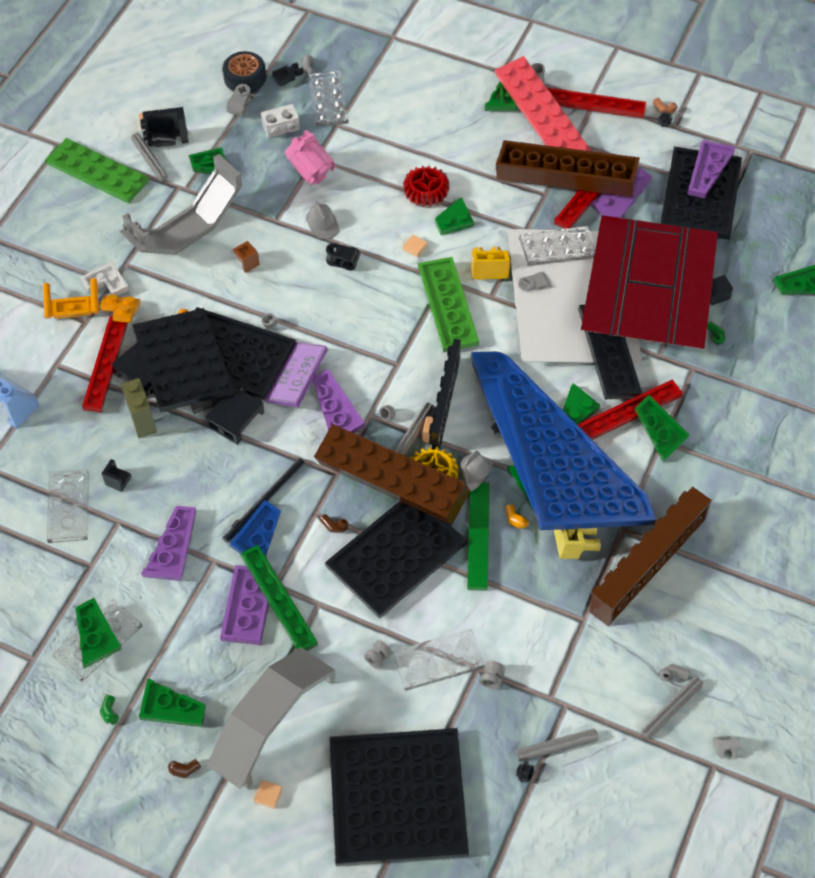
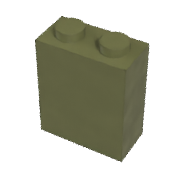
M137 378L121 383L138 438L157 433L140 379Z

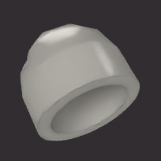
M272 313L265 314L261 319L262 324L267 329L275 328L277 325V319Z
M386 405L379 409V416L383 421H389L395 417L396 411L394 407Z

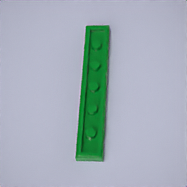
M482 482L478 488L470 492L467 590L487 591L490 483Z
M259 545L241 552L240 557L297 650L303 648L308 651L318 646L316 638Z

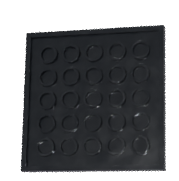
M458 728L329 737L336 867L469 857Z

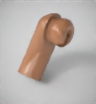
M656 98L653 101L654 106L661 113L666 111L674 114L678 108L674 102L665 105L660 98Z

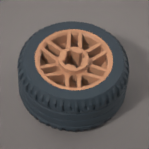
M249 51L236 52L226 58L223 63L224 82L232 91H235L238 85L246 84L250 87V93L259 90L266 81L264 60L256 53Z

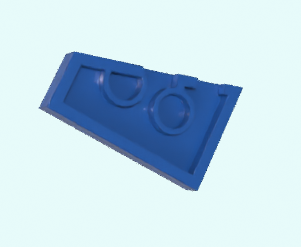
M264 500L232 540L230 547L241 553L259 545L266 557L281 510Z

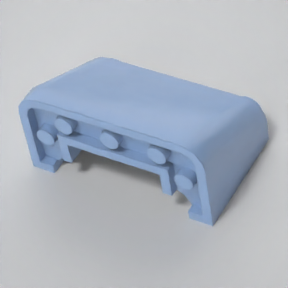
M0 372V402L5 404L10 416L8 419L9 424L17 429L37 409L39 403L33 393Z

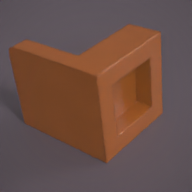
M248 241L233 249L234 255L242 262V268L245 273L260 265L258 251Z

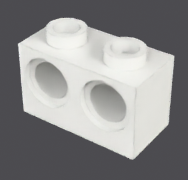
M293 104L261 112L262 125L268 138L300 130L299 117Z

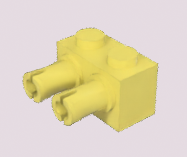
M597 528L554 530L560 559H579L583 551H600L601 549L599 538H583V535L596 536Z

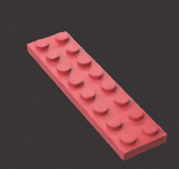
M524 56L495 70V75L545 145L591 151Z

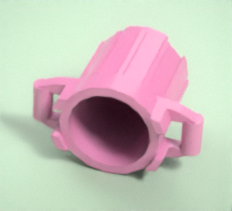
M305 130L304 135L298 139L295 137L291 140L292 144L285 151V156L306 182L312 186L313 183L317 185L323 181L329 169L333 172L336 165L331 156L317 141L314 134Z

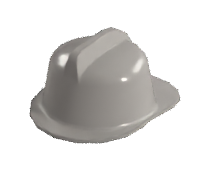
M316 201L307 213L306 221L317 238L331 239L338 233V222L328 205L319 204Z
M476 450L462 459L460 465L461 472L457 479L465 482L471 492L483 482L492 470L493 464Z

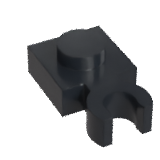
M296 62L290 68L283 66L273 71L272 76L280 86L294 81L295 76H301L303 68H299L298 62Z

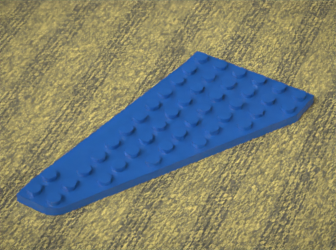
M496 351L471 352L470 359L474 372L535 512L540 531L655 524L656 517L648 495L509 356Z

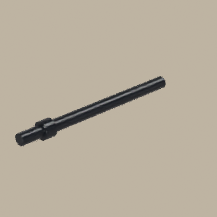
M298 458L240 520L237 519L231 525L232 528L222 537L226 543L240 532L264 500L269 501L305 463L304 460Z

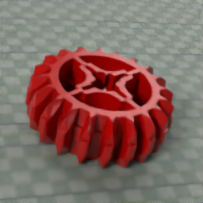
M422 165L421 168L415 167L414 170H410L409 174H406L403 181V191L406 198L410 199L411 203L415 202L416 206L422 204L423 208L425 205L431 207L432 204L438 205V202H443L450 190L449 179L446 173H443L442 169L437 170L436 166L434 168H431L430 165L428 167Z

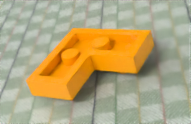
M105 295L100 303V310L113 311V321L131 323L141 303L140 299L130 296L117 297L116 295Z

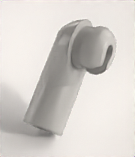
M306 55L303 57L301 68L309 77H313L315 71L311 65L313 64L314 57Z
M671 664L663 668L659 672L661 680L666 682L676 677L687 680L690 670Z

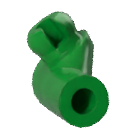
M712 321L708 322L707 330L713 333L714 343L717 345L722 344L725 341L724 329Z
M105 695L100 708V715L105 723L115 725L119 720L118 714H115L112 710L115 697Z

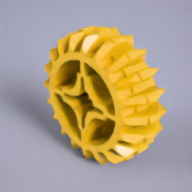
M429 446L427 451L422 448L421 453L415 451L414 457H410L431 468L435 467V470L453 478H458L459 466L457 465L456 458H452L451 453L446 454L445 449L439 451L437 446L435 450H432Z

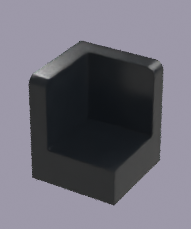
M725 275L712 280L711 305L731 299L733 287Z
M110 459L101 473L105 485L120 492H123L132 477L131 473L117 468L116 462L113 459Z

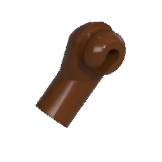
M327 514L320 518V522L331 533H343L348 529L349 523L346 519L333 522Z
M196 758L187 765L177 761H171L168 764L169 773L180 778H187L201 768Z

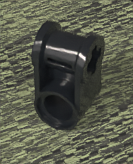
M330 243L326 246V253L328 254L326 256V263L329 266L349 271L356 269L361 255L357 248L337 243Z

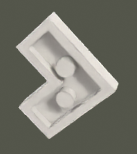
M113 262L80 277L81 282L89 293H91V278L97 279L98 289L106 286L111 295L118 296L129 290L127 283Z

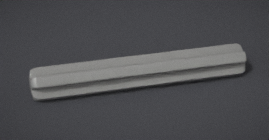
M132 134V142L159 181L167 180V173L140 134Z
M429 402L424 403L395 452L406 455L423 428L426 417L430 416L433 412V404Z
M694 677L642 728L641 734L646 739H650L702 687L703 682L698 677Z
M593 728L519 748L516 750V757L521 762L598 740V733Z

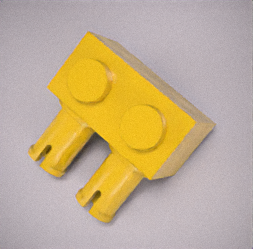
M498 246L497 250L495 247H492L490 251H484L482 247H479V250L478 247L473 249L471 259L473 279L499 280L509 278L510 258L508 250L501 251V248Z

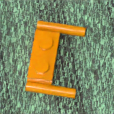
M90 279L91 296L52 300L50 283H44V318L50 319L54 317V319L88 316L91 313L98 314L97 279Z

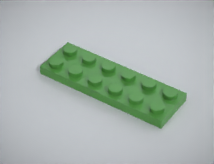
M65 138L45 159L47 165L128 204L149 182L148 176L68 138Z
M453 257L418 263L419 274L443 353L448 351L449 345L452 346L453 339L461 340V349L479 346V339Z

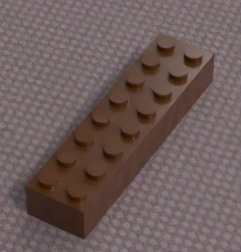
M503 140L496 162V177L499 180L633 197L639 175L640 157Z
M335 424L331 425L314 455V458L320 465L450 525L455 521L470 493V489L465 482Z
M693 486L688 492L684 491L680 495L679 501L676 505L673 503L668 508L664 518L659 517L654 524V528L651 531L647 530L642 537V541L639 544H634L629 551L630 554L626 558L622 557L617 564V568L614 571H609L604 578L605 581L601 585L597 584L592 590L589 612L608 627L706 520L712 500Z

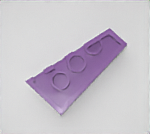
M702 140L687 195L705 198L734 154L736 147Z
M639 167V175L633 197L604 193L591 203V207L604 216L624 217L630 206L636 202L637 197L650 184L652 176Z
M329 369L313 378L328 430L332 424L353 433L366 427L365 422Z
M175 507L166 525V530L160 536L154 553L152 552L146 568L141 573L142 577L182 581L197 512L196 507Z

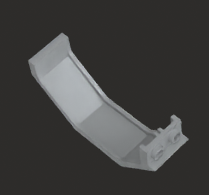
M218 154L213 157L215 164L213 173L190 207L156 229L141 228V225L137 221L133 223L130 214L126 213L122 216L124 229L119 232L142 253L177 255L216 228L243 186L241 173Z
M299 648L270 665L230 713L207 766L239 789L245 787L248 790L253 784L252 769L268 737L304 693L324 680L330 684L335 680V669L303 648Z

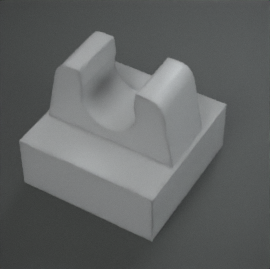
M713 737V746L716 748L718 757L724 759V752L730 750V756L736 758L737 748H740L737 737Z

